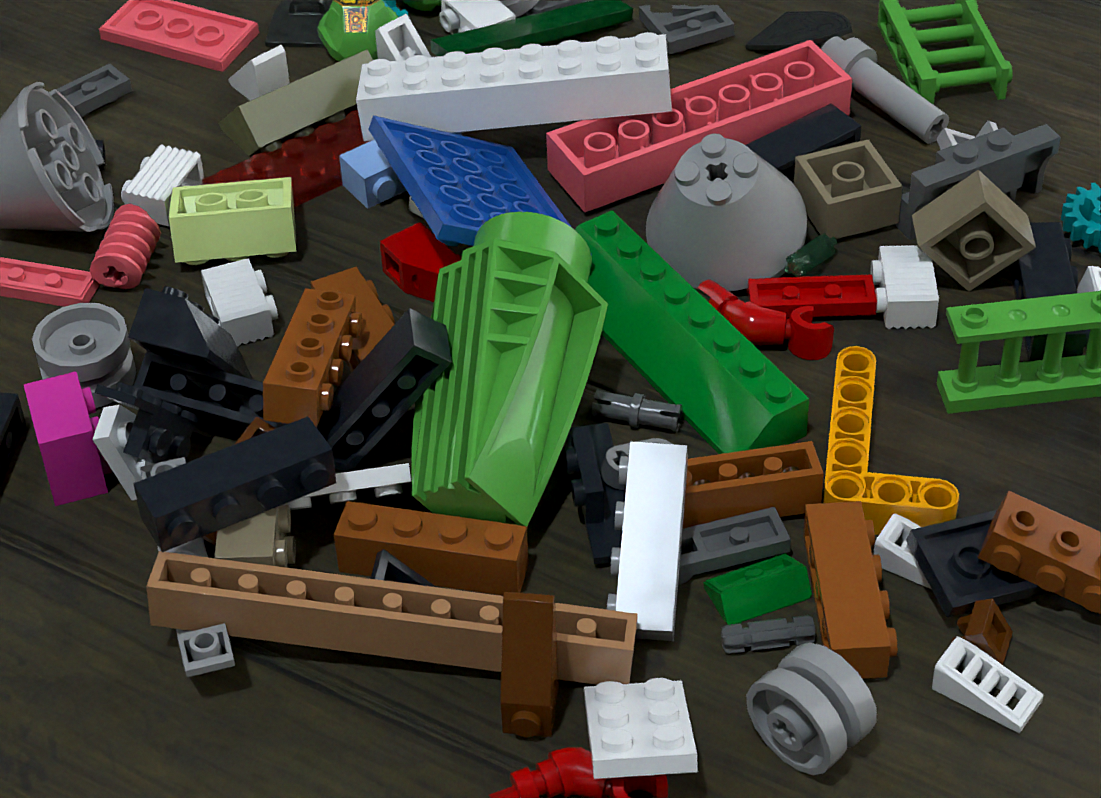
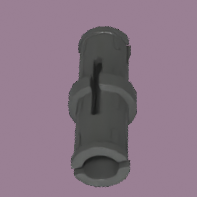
M598 389L595 392L594 399L597 400V403H592V417L629 422V426L639 428L641 424L669 429L674 432L679 431L681 423L678 422V419H682L683 405L681 404L675 405L647 400L644 394L638 393L631 397L603 392Z

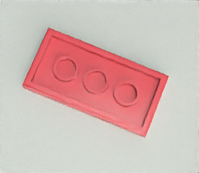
M128 0L99 28L101 39L223 72L259 34L258 23L173 0Z

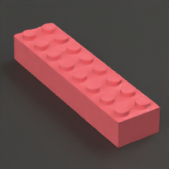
M808 40L670 89L671 112L581 120L547 132L548 171L584 212H588L665 184L682 155L689 148L701 142L706 135L720 134L724 138L736 140L746 145L829 104H833L849 116L852 78L812 40Z

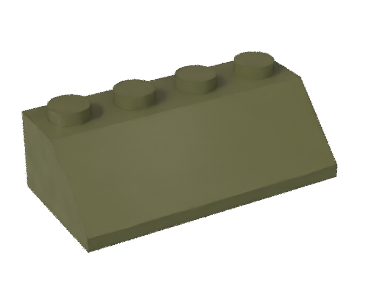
M368 49L238 106L218 124L221 130L248 156L261 151L263 156H267L283 148L284 146L281 141L293 136L297 142L316 132L314 126L325 122L327 127H331L347 119L348 117L345 112L357 108L356 97L362 64H368L373 59Z

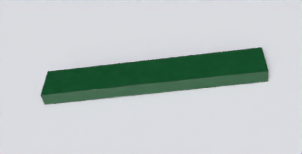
M591 0L431 39V52L440 57L455 51L470 54L480 53L489 48H501L503 50L520 49L528 44H540L633 20V8L621 0Z

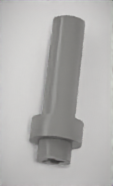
M835 36L829 39L821 48L824 53L852 78L851 94L858 92L927 144L935 142L943 128H947L949 116L877 64L876 51L858 38L843 40L839 36Z

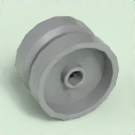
M77 303L50 313L36 326L32 341L42 380L77 372L81 389L90 387L95 408L114 402L94 393L97 384L114 390L117 382L130 386L133 385L137 372L130 348L128 331L124 317L114 308L99 303Z
M810 642L797 646L781 660L777 669L768 671L751 685L746 695L748 713L755 729L766 745L781 760L796 770L810 775L825 773L841 759L848 747L855 746L871 732L877 723L876 705L869 688L858 672L842 656L823 645Z

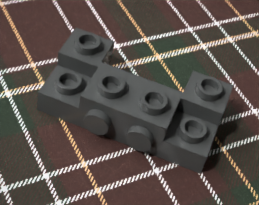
M1047 124L1014 136L1003 127L937 151L935 165L911 173L910 192L901 195L899 223L896 224V227L909 240L915 239L916 234L912 215L977 170L982 172L1012 201H1015L1016 191L1022 187V184L1028 186L1035 194L1041 192L1046 166L1049 160L1058 153L1061 137Z

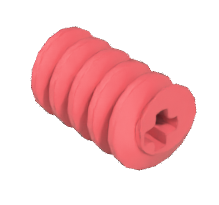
M129 203L122 205L115 211L114 217L90 266L91 277L99 284L122 289L134 288L140 284L142 274L146 270L161 235L159 225L144 209Z

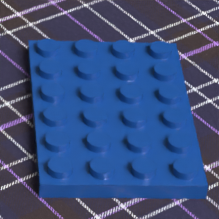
M373 115L368 128L369 132L438 241L449 246H458L459 243L473 246L479 228L486 221L509 212L539 213L553 217L570 226L513 147Z

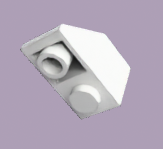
M441 0L442 11L439 14L443 28L452 34L516 19L515 14L499 0Z

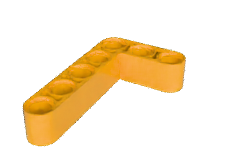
M850 346L844 348L839 352L836 361L823 503L861 501L865 520L872 519L875 535L881 533L894 513L907 518L920 527L955 520L959 492L952 483L935 478L867 472L876 358L872 351L864 347Z

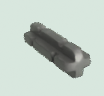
M809 615L792 617V622H787L786 618L748 622V627L742 628L741 623L725 625L721 629L722 647L725 653L728 654L745 652L744 647L749 646L751 651L790 646L789 641H795V645H802L809 642L813 643L816 638L814 620Z

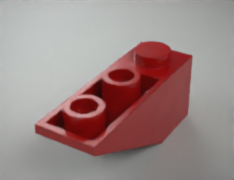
M421 222L380 241L383 272L404 293L434 302L439 269L462 260L461 255L454 254L444 243L438 241L435 234Z

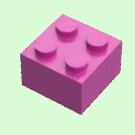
M77 372L23 384L55 506L108 493L104 475L112 473V469L92 440L99 417L89 418L88 415L96 413L90 387L81 389Z

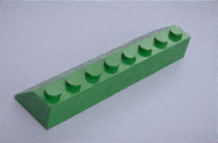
M613 210L576 227L575 231L585 240L592 254V263L587 283L608 303L601 334L668 403L683 405L682 417L718 454L788 445L807 436L809 397Z

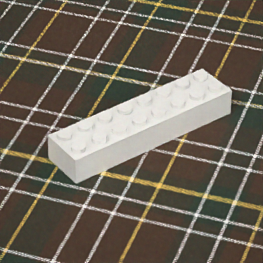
M646 32L632 38L618 39L614 36H606L591 42L580 43L576 40H567L559 45L551 46L528 44L520 49L511 50L489 48L480 53L465 54L464 52L455 51L440 57L427 58L423 55H415L400 61L373 60L368 64H362L356 97L363 140H374L368 130L373 115L453 133L671 112L672 104L666 34L657 35Z

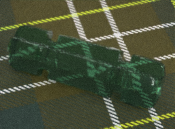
M826 233L820 234L786 257L788 265L784 267L787 274L793 273L795 277H802L836 253L834 245L837 244L836 238L834 236L829 238Z

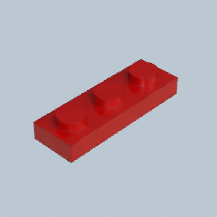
M872 274L748 279V300L763 308L786 312V318L790 317L793 310L803 306H814L813 317L876 315L877 299Z

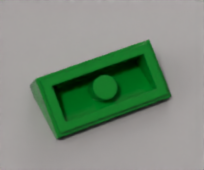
M782 554L703 582L705 591L722 619L728 625L737 624L809 599L812 595L806 566L787 554Z

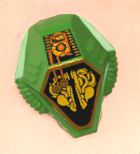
M333 0L329 11L321 18L317 31L329 54L339 62L367 49L372 59L376 60L378 55L375 30L397 19L398 15L390 7H386L383 0Z

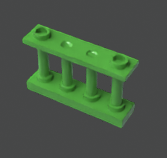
M898 0L879 1L877 25L908 87L933 105L935 93H938L940 88L985 82L990 83L998 100L1006 98L1007 84L1012 82L1013 77L1012 66L1009 61H1005L978 11L976 0H955V4L910 10L901 7ZM956 19L958 23L957 26L918 31L915 27L911 28L910 24ZM964 39L969 44L968 47L927 52L925 48L922 49L920 46ZM976 60L981 68L938 73L937 70H932L931 66Z
M1101 290L946 308V316L956 343L962 344L958 369L938 372L937 386L948 414L1101 396ZM1090 329L1086 355L1062 358L1066 332ZM1047 334L1043 360L1019 362L1023 337ZM1005 339L1001 365L976 367L980 341Z

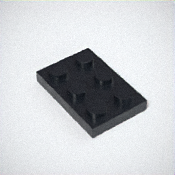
M997 510L912 529L906 538L909 548L947 618L972 612L975 601L994 599L995 603L1000 605L1049 593V591L1040 588L1034 583L1012 573L1002 571L978 558Z

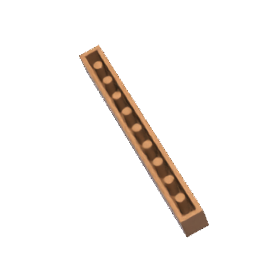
M161 551L158 552L146 586L150 624L152 626L195 631L225 623L228 636L501 672L504 596ZM555 603L558 680L596 685L606 681L629 684L638 614Z

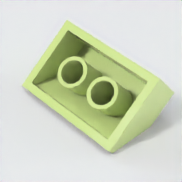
M291 177L173 187L169 224L175 263L186 262L189 265H199L206 263L209 259L225 258L228 261H239L247 259L249 256L264 254L268 257L277 258L283 257L289 252H296V227Z

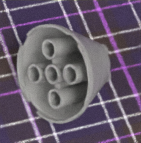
M35 82L26 86L0 118V229L97 232L109 226L114 213L113 190L110 183L106 185L103 183L98 166L105 164L91 132L71 103L56 89L48 92L42 88L44 87L42 82Z
M720 134L706 135L701 142L689 148L682 155L654 199L646 222L647 244L698 293L704 295L707 294L697 287L708 279L715 281L728 291L746 289V293H748V279L779 278L799 256L807 235L806 208L802 196L795 185L746 145L736 140L724 138Z

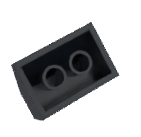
M163 286L162 292L145 288L128 336L129 339L152 353L253 379L232 335L218 325L220 321L218 318L203 313L204 307L187 300L188 294L181 290Z

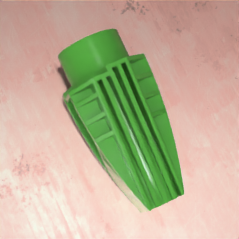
M509 212L495 216L479 228L473 247L463 250L462 260L439 269L431 318L446 325L452 362L415 401L412 435V496L432 513L527 526L559 458L577 412L600 342L608 303L587 283L592 263L591 252L587 243L573 228L553 217L533 212Z

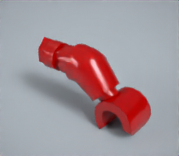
M705 280L697 287L711 297L709 303L754 346L783 345L784 339H787L788 350L793 355L807 360L826 358L832 349L834 326L826 322L813 324L814 306L799 307L791 312L790 319L786 318V312L763 308L753 302L739 300L737 296L713 280Z
M567 747L549 752L548 759L536 763V770L530 772L529 768L525 767L511 772L510 780L512 786L489 795L490 798H540L539 796L546 794L547 798L560 794L563 798L574 795L586 798H607V796L612 798H630L628 794L632 791L644 790L651 793L654 798H668V782L666 774L594 779L591 752L582 747Z

